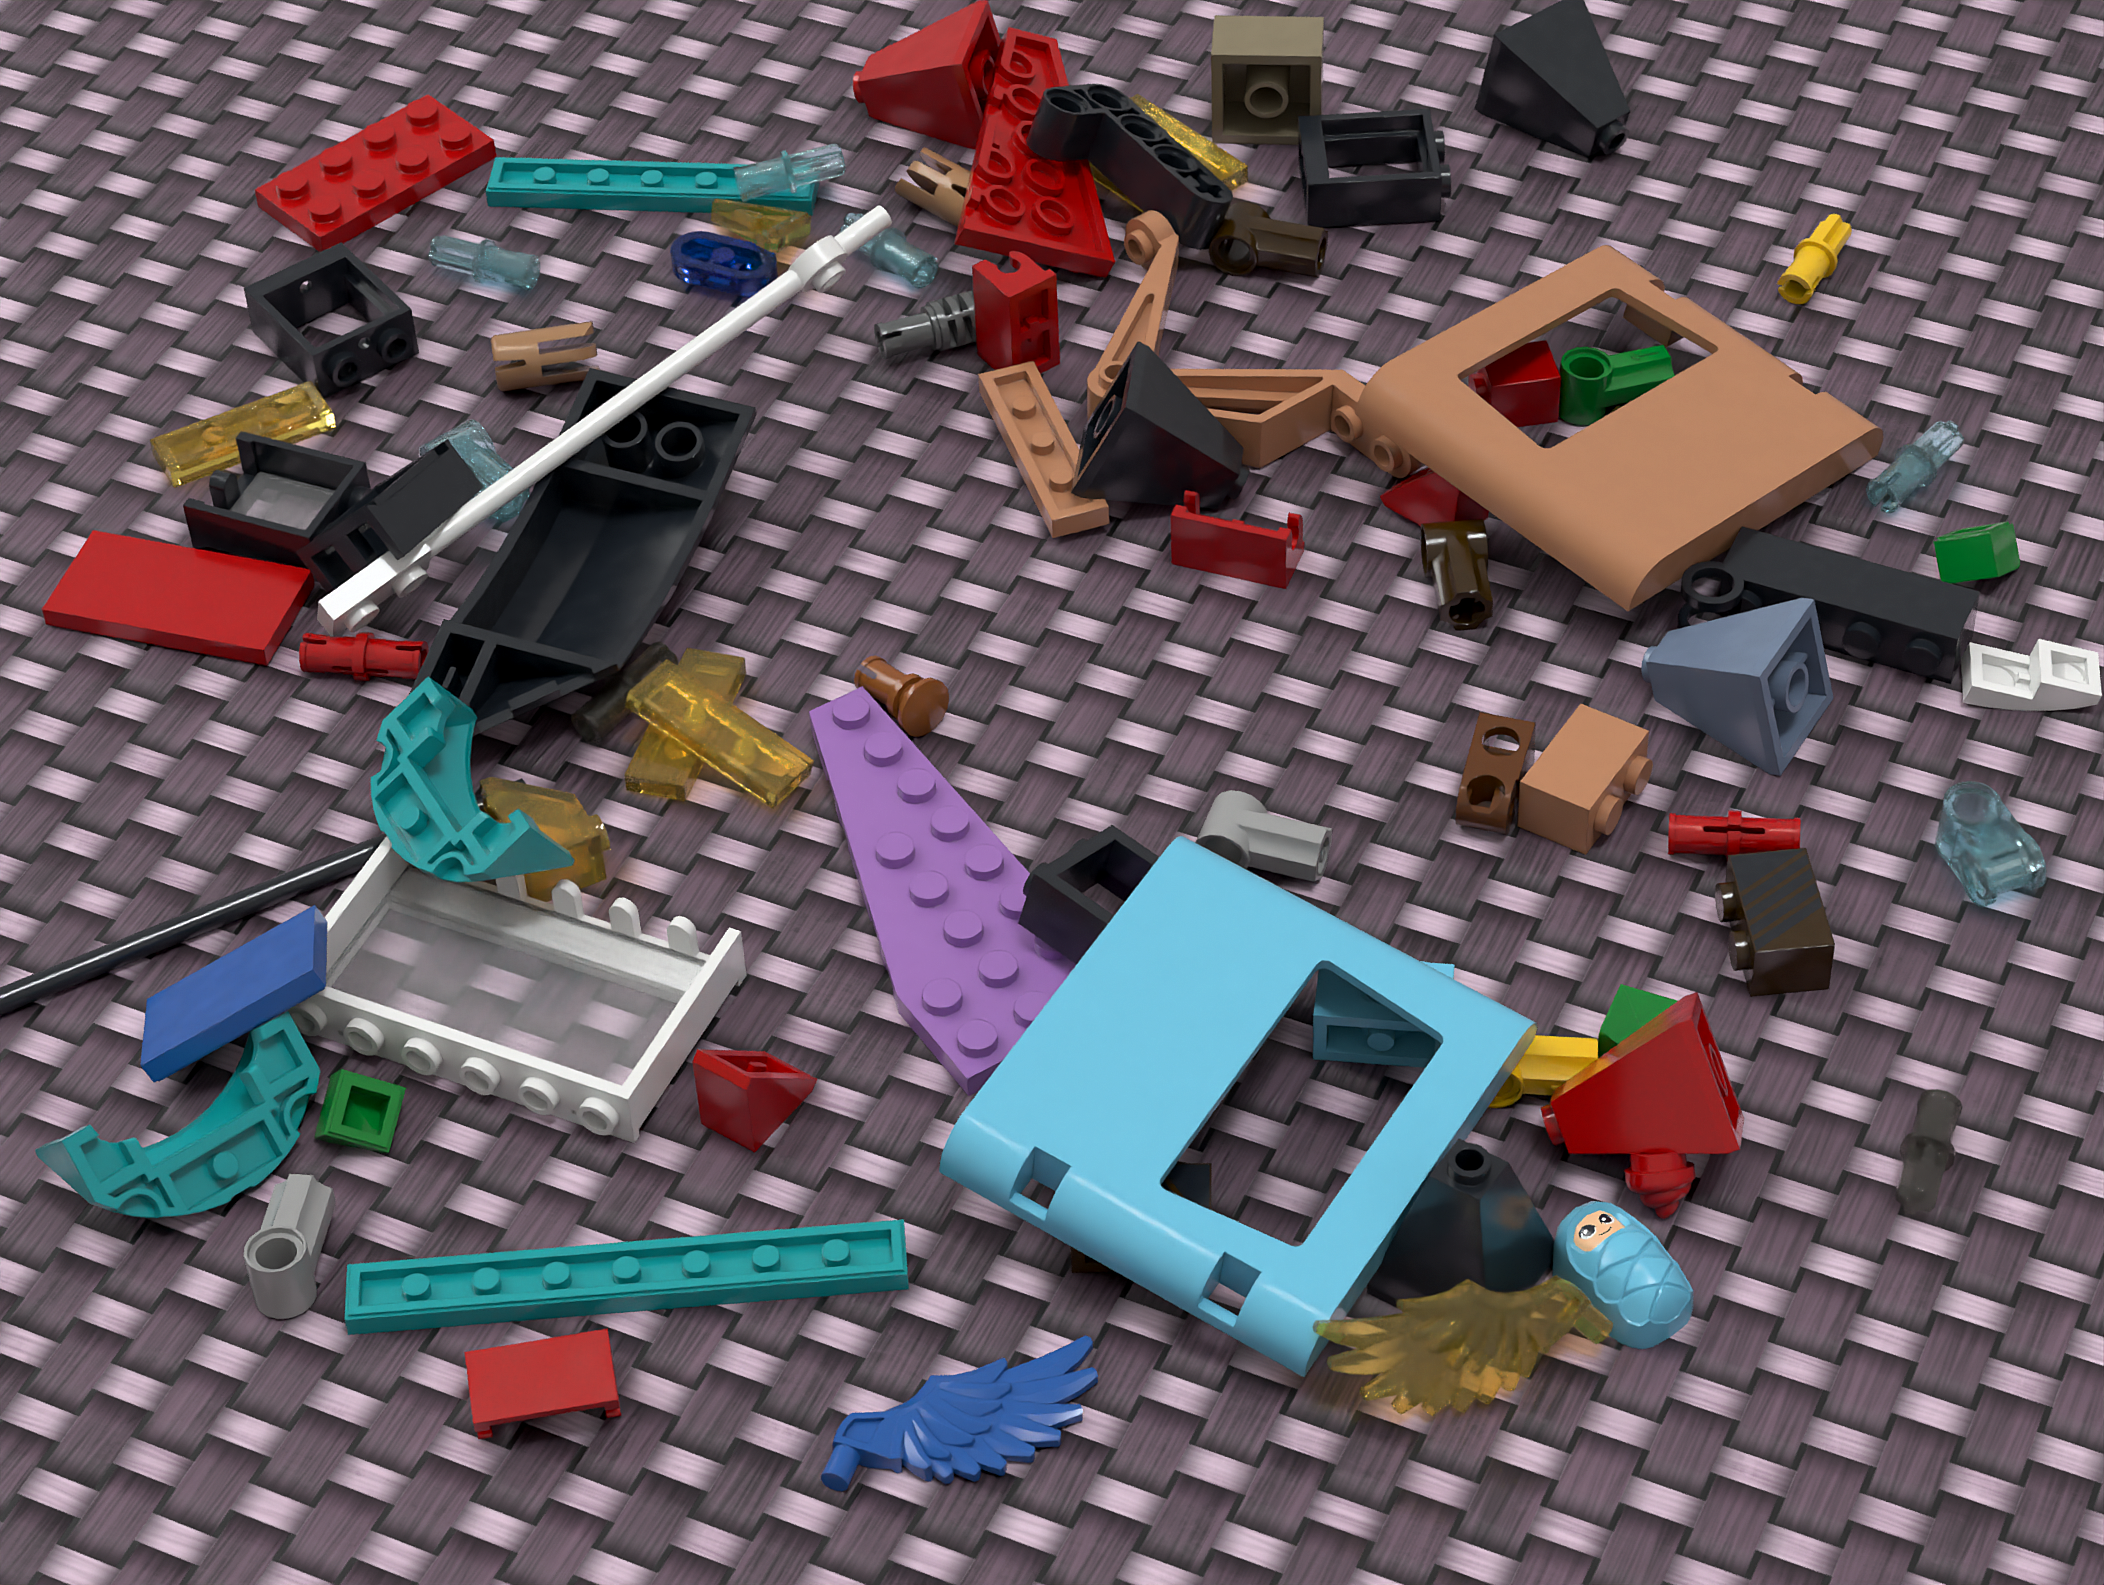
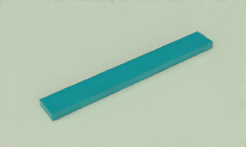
M904 1219L347 1264L345 1324L348 1335L907 1290L909 1289Z

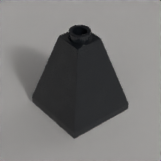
M1561 0L1494 34L1474 110L1481 115L1587 158L1601 151L1605 154H1611L1625 143L1629 136L1626 123L1630 109L1584 0Z
M1138 341L1084 426L1071 493L1080 498L1184 506V493L1188 490L1199 494L1200 507L1218 509L1226 496L1233 500L1238 497L1247 481L1250 468L1242 464L1244 448L1154 351L1149 346Z
M1458 1139L1428 1177L1385 1252L1381 1265L1367 1284V1293L1490 1354L1553 1270L1555 1240L1510 1163L1489 1153L1478 1144Z

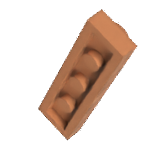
M1034 361L978 374L979 392L1052 538L1109 524V506L1105 499L1080 498L1071 493L1079 448Z

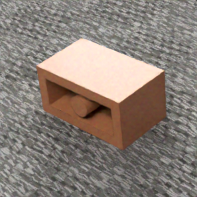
M1580 704L1520 781L1517 826L1586 855L1602 833L1609 835L1615 829L1620 819L1623 805L1630 795H1639L1646 787L1653 768L1652 760L1647 758L1649 731Z

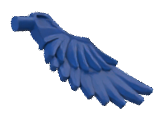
M1085 1335L1053 1352L1008 1369L1006 1359L1001 1358L969 1372L955 1375H931L917 1394L906 1403L882 1412L850 1413L842 1421L835 1433L832 1443L833 1451L823 1470L821 1481L832 1490L845 1491L858 1465L874 1469H892L897 1474L902 1473L904 1465L913 1474L929 1482L933 1480L934 1476L944 1484H949L954 1480V1473L975 1482L981 1477V1469L1002 1476L1007 1471V1461L1032 1463L1035 1461V1447H1059L1061 1445V1430L1057 1428L1083 1421L1082 1406L1080 1404L1065 1403L1080 1396L1098 1383V1374L1093 1367L1072 1372L1082 1364L1093 1350L1091 1338Z

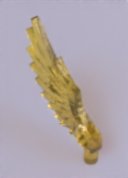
M1557 1275L1528 1290L1508 1293L1491 1291L1467 1278L1449 1291L1433 1296L1398 1299L1396 1302L1397 1309L1404 1313L1345 1320H1315L1313 1324V1331L1334 1343L1357 1348L1328 1357L1327 1366L1330 1370L1353 1375L1379 1374L1360 1388V1395L1363 1399L1370 1401L1397 1395L1392 1401L1391 1406L1399 1414L1402 1415L1422 1403L1421 1407L1424 1412L1431 1416H1434L1452 1400V1406L1460 1412H1466L1475 1398L1485 1404H1490L1500 1387L1509 1392L1514 1391L1520 1376L1523 1378L1530 1376L1538 1351L1543 1354L1548 1353L1550 1347L1567 1334L1573 1326L1593 1344L1602 1342L1613 1328V1322L1591 1304V1300L1580 1288Z

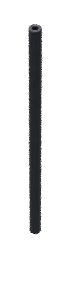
M521 778L478 795L476 800L482 812L494 817L531 802V795L525 781ZM385 833L2 986L0 987V1015L358 872L387 835Z

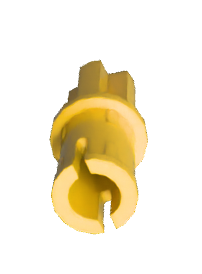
M1830 214L1825 221L1820 222L1810 238L1800 241L1794 249V261L1777 282V285H1782L1778 288L1780 295L1788 302L1793 304L1808 302L1819 282L1823 278L1830 276L1836 269L1837 255L1852 233L1851 225L1843 222L1841 215Z

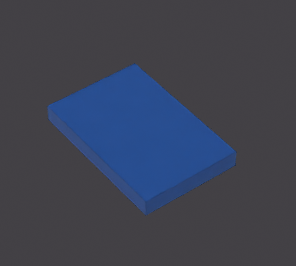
M315 905L147 999L140 1066L153 1082H159L325 989L328 922Z

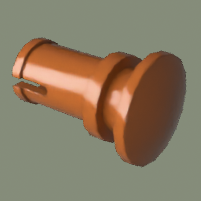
M876 655L866 658L861 663V665L877 674L875 679H872L858 669L856 670L854 677L855 687L857 689L863 687L872 698L887 706L888 713L899 721V726L908 735L914 737L924 736L934 730L942 721L948 709L949 693L948 688L940 680L931 677L924 679L914 673L906 675Z

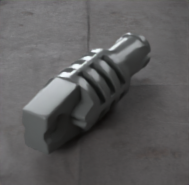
M973 290L927 302L925 306L921 307L919 314L875 324L874 335L876 343L883 341V346L878 348L884 360L889 359L894 355L930 346L932 350L940 352L977 342Z

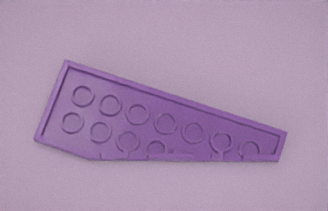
M860 687L809 711L811 731L826 780H829L840 825L843 826L847 838L848 851L870 921L873 922L879 942L881 958L885 970L888 971L898 1013L965 1093L970 1096L983 1087L1077 964L1018 924L1026 896L1023 894V887L1030 873L863 687Z

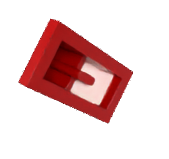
M1429 467L1415 472L1380 495L1385 507L1420 526L1422 523L1472 519H1483L1485 521L1488 519L1489 514L1487 509Z
M697 1049L692 1061L701 1124L754 1153L809 1096L817 1082V1078L765 1051Z

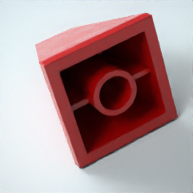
M988 0L977 1L868 56L863 70L856 71L854 74L853 91L857 102L865 103L869 117L976 150L998 48L1001 42Z
M1698 992L1686 995L1559 1086L1553 1091L1550 1104L1541 1107L1543 1121L1550 1140L1554 1146L1565 1143L1569 1154H1661L1668 1152H1677V1154H1728L1740 1150L1744 1126L1743 1113Z

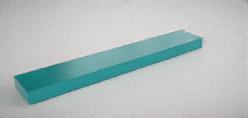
M495 158L486 188L488 207L813 216L820 180L819 169L815 166Z

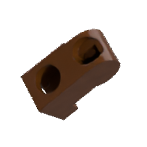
M1479 712L1460 783L1456 805V825L1506 835L1509 833L1517 800L1519 799L1520 781L1535 761L1536 722ZM1494 735L1510 736L1518 742L1519 748L1516 751L1489 746V737Z

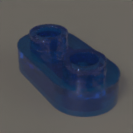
M695 231L678 237L670 248L674 275L678 279L693 285L751 298L778 278L776 254L765 245L712 232Z

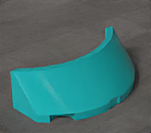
M428 676L383 719L376 741L386 748L381 771L371 777L372 804L380 830L391 841L393 850L405 861L427 875L453 882H478L569 867L574 864L575 860L570 852L543 833L534 820L522 810L517 809L509 814L508 818L511 823L503 824L480 810L473 790L470 765L471 743L477 717L473 710Z
M287 1011L249 1031L241 1059L223 1091L201 1115L177 1133L142 1148L135 1137L120 1142L101 1140L97 1137L99 1134L89 1124L61 1139L46 1143L36 1149L35 1152L41 1161L87 1202L111 1212L147 1218L179 1217L203 1212L231 1201V1197L246 1188L256 1186L286 1157L301 1134L297 1130L304 1117L310 1095L317 1093L320 1068L290 1013Z

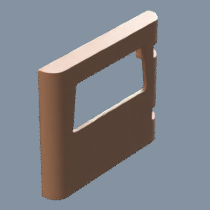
M1603 245L1388 361L1371 377L1364 387L1355 411V415L1626 611H1630L1681 579L1684 572L1692 565L1710 561L1731 548L1741 527L1758 531L1878 456L1883 442V431L1881 428L1828 392H1820L1815 395L1803 386L1801 374L1689 298L1680 297L1674 299L1666 294L1662 280L1610 245ZM1611 297L1627 304L1623 315L1625 320L1666 348L1682 338H1686L1712 353L1707 358L1551 448H1542L1461 381L1463 378Z

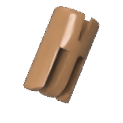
M924 147L919 155L928 166L921 162L913 161L906 171L910 178L921 188L901 178L895 186L896 194L958 227L971 172Z
M593 321L493 335L491 337L493 361L521 360L495 367L498 389L505 392L582 381L585 379L589 368L600 370L599 366H582L542 372L541 366L596 357L598 354L595 343H580L538 349L539 342L593 334Z

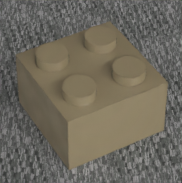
M1214 15L1211 49L1212 143L1298 145V116L1322 115L1324 17Z

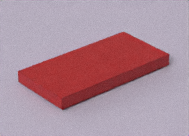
M93 530L43 606L42 612L46 625L268 666L314 588L315 582L313 574L306 568Z

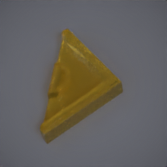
M714 199L712 202L711 221L769 252L778 253L810 235L812 215H808V212Z

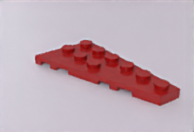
M1008 27L998 48L954 244L1009 256L1011 251L1025 254L1037 263L1067 269L1074 273H1086L1106 278L1115 264V259L1089 161L1087 159L1067 162L1049 160L1037 155L1026 143V138L1044 91L1051 87L1069 86L1057 39Z

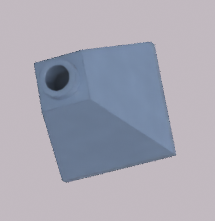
M1799 598L1668 631L1658 646H1650L1646 650L1642 660V677L1645 682L1651 683L1656 702L1772 775L1781 776L1834 699L1814 599Z

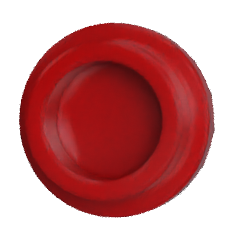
M1677 1152L1630 1154L1631 1167L1624 1170L1626 1186L1633 1193L1640 1195V1200L1645 1206L1655 1209L1658 1217L1662 1219L1668 1218L1677 1210L1679 1200L1691 1188V1182L1695 1179L1694 1163L1687 1161L1686 1154H1677Z

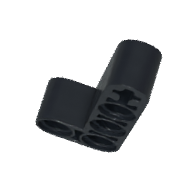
M1083 84L1051 87L1044 91L1026 138V143L1033 152L1043 158L1058 162L1087 159L1143 212L1154 210L1162 214L1172 226L1175 234L1179 236L1180 244L1197 250L1209 249L1210 243L1220 229L1233 199L1232 191L1127 95L1111 86Z

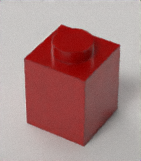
M1547 340L1528 342L1481 368L1476 374L1469 375V388L1516 427L1558 422L1561 376Z

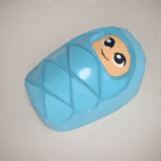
M1591 1201L1576 1207L1561 1221L1554 1241L1553 1281L1565 1299L1591 1323L1621 1344L1631 1348L1646 1349L1654 1347L1670 1338L1689 1322L1693 1310V1289L1679 1264L1669 1255L1658 1238L1642 1223L1620 1207L1612 1203Z

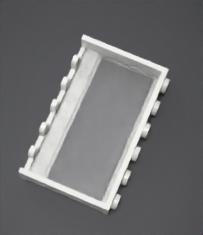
M386 836L325 916L328 922L326 987L321 992L287 1010L299 1032L308 1036L318 1035L348 1045L364 1055H377L401 1063L423 1075L433 1074L465 1085L481 1095H495L524 1105L529 1110L540 1115L550 1114L583 1125L591 1132L599 1135H612L635 1143L640 1136L639 1128L733 987L740 986L747 976L741 931L729 927L712 954L708 955L699 952L696 928L685 917L676 916L667 927L668 941L641 933L638 909L633 902L626 898H617L609 909V923L584 915L580 889L575 883L567 879L559 880L553 888V904L527 895L524 874L497 878V886L482 881L453 882L427 875L405 861L393 850L392 843Z

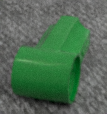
M1663 345L1614 355H1607L1605 352L1591 347H1576L1568 350L1562 356L1559 374L1561 382L1558 416L1571 424L1581 426L1595 423L1605 417L1607 407L1628 403L1630 400L1638 398L1674 377L1670 354Z

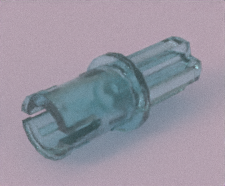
M833 143L788 155L786 150L780 151L781 157L742 167H733L740 199L742 202H745L751 198L789 189L791 194L797 193L796 187L842 176L845 173V160L839 145Z
M849 213L844 218V225L839 232L841 233L863 217L864 214L859 213L856 215L855 213ZM886 228L858 249L871 258V263L874 267L880 270L887 268L918 289L927 286L937 273L938 263L935 262L937 260L936 257L909 243L904 233L897 228Z
M443 235L434 237L430 243L428 259L433 266L470 274L475 282L484 284L486 280L530 291L534 288L539 278L540 262L538 261V256L496 247L495 242L488 239L478 244Z
M1938 421L1916 442L1902 445L1895 453V461L1878 477L1872 479L1867 484L1866 493L1870 502L1876 507L1880 501L1889 495L1890 498L1881 506L1880 511L1893 513L1918 487L1929 486L1937 478V470L1963 446L1964 437L1958 431L1959 426L1953 421H1947L1946 423Z

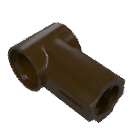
M1237 202L1230 205L1220 229L1210 243L1208 252L1210 260L1215 267L1232 276H1242L1250 273L1255 267L1319 278L1324 267L1328 248V231H1325V228L1274 220L1270 218L1264 209L1256 204Z
M1472 519L1422 523L1420 545L1423 572L1426 578L1432 577L1440 620L1451 624L1455 631L1477 629L1482 621L1493 615V598L1487 574L1488 543L1484 520Z

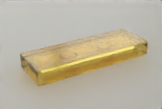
M308 381L150 439L153 456L172 486L176 488L211 475L215 470H225L241 464L236 443V437L241 431L295 444L333 430L336 426L333 412L312 381Z
M686 648L625 772L624 777L627 791L681 801L687 800L746 676L744 657Z
M668 659L628 692L625 707L772 809L811 775L813 759Z

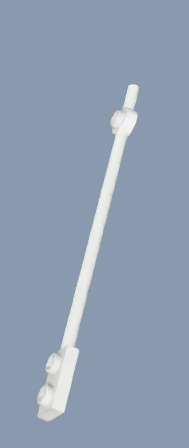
M877 206L835 237L832 235L826 236L814 243L792 263L787 272L468 501L404 557L397 561L389 550L318 601L317 620L330 636H336L346 628L351 633H354L366 626L379 613L380 610L377 605L394 593L401 598L418 588L428 577L426 570L429 568L430 559L799 291L807 292L815 288L819 293H823L831 288L845 274L846 270L842 264L846 258L892 225V220L883 207Z

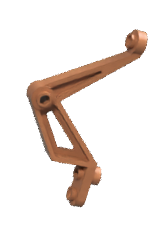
M1154 210L1147 211L1131 219L1126 225L1125 250L1135 264L1141 265L1148 271L1096 368L1088 375L1087 420L1138 341L1149 346L1157 356L1159 355L1178 267L1179 236L1175 234L1168 220ZM1170 369L1244 448L1242 464L1261 468L1325 432L1332 430L1341 440L1351 444L1375 462L1381 470L1388 472L1394 477L1404 478L1425 466L1418 459L1355 415L1357 403L1365 385L1344 370Z

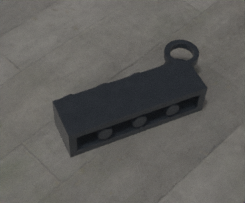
M1741 527L1723 563L1716 561L1700 562L1692 565L1684 572L1681 579V595L1686 604L1679 611L1677 628L1691 626L1688 620L1699 613L1710 612L1727 617L1799 598L1814 599L1824 649L1951 684L1960 666L1961 658L1973 637L1980 591ZM1703 577L1721 578L1720 596L1708 597L1699 594L1693 589V582Z

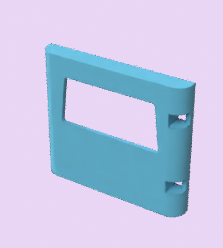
M1179 836L1165 849L963 1111L943 1149L939 1172L1291 1371L1305 1377L1381 1265L1385 1252L1430 1174L1458 1139L1464 1141L1467 1139L1533 1042L1537 1023L1183 836ZM1321 968H1326L1438 1040L1441 1046L1305 1242L1300 1246H1291L1166 1191L1161 1187V1184L1314 973ZM1031 1179L1056 1191L1048 1209L1021 1194ZM1219 1283L1246 1298L1238 1316L1208 1299Z

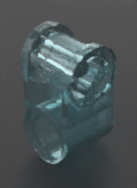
M1973 781L1957 783L1947 790L1942 803L1935 838V848L1958 877L1969 899L1975 905L1982 908L1995 903L1998 895L2020 887L2029 891L2042 887L2046 881L2047 871L2041 849L2036 841L2029 834L2025 833L2004 805L1999 794L1991 787Z

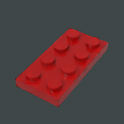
M427 94L255 189L258 207L313 248L322 252L339 243L344 244L497 157L494 139Z

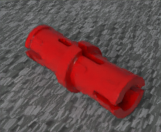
M359 632L356 637L305 633L302 637L303 642L300 643L299 663L303 672L343 673L354 675L353 677L357 681H370L371 676L416 680L429 652V648L425 641L377 639L373 633Z
M1728 810V817L1676 815V813H1669L1668 855H1727L1728 860V855L1800 848L1801 818L1741 817L1742 811Z

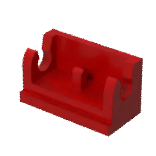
M1016 251L1009 253L1011 266L1018 269L1013 273L1001 272L997 265L985 259L972 265L977 355L994 370L1034 361L1041 374L1059 365L1060 345L1056 274L1050 269L1044 271L1028 256Z
M1186 490L1184 493V506L1175 505L1170 515L1171 564L1286 589L1305 550L1303 518L1299 514L1289 512L1287 518L1288 529L1279 527V530L1275 531L1245 524V521L1233 519L1229 521L1200 514L1199 494Z
M608 1329L465 1352L473 1425L475 1432H477L478 1440L493 1437L492 1425L600 1407L605 1408L607 1418L621 1416L614 1359Z

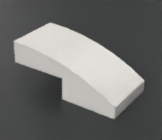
M2038 639L2030 656L1970 642L1961 658L1963 703L2005 710L2055 711L2097 705L2102 697L2098 652Z

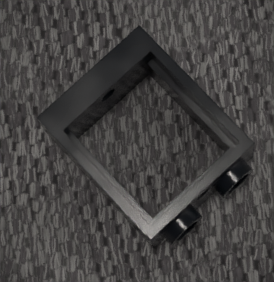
M1430 109L1298 116V165L1308 226L1326 228L1441 221V198L1451 197V173L1449 164H1444L1443 130L1434 131ZM1416 162L1418 173L1329 178L1328 167Z
M342 243L244 287L253 332L321 400L419 353L411 308ZM308 281L307 286L303 289H300L301 285L304 282ZM348 303L370 322L317 348L296 329Z
M1113 825L1088 840L1082 838L1067 853L1049 864L1047 862L1039 864L1030 873L1023 887V894L1026 896L1018 924L1069 960L1078 964L1114 917L1113 914L1082 893L1098 883L1125 902L1159 859V856Z

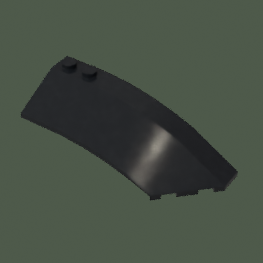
M589 368L559 436L637 379ZM667 387L537 481L500 549L473 590L450 621L443 619L410 693L429 676L473 710L477 717L473 732L474 736L619 672L649 633L687 569L716 510L757 415L756 408Z

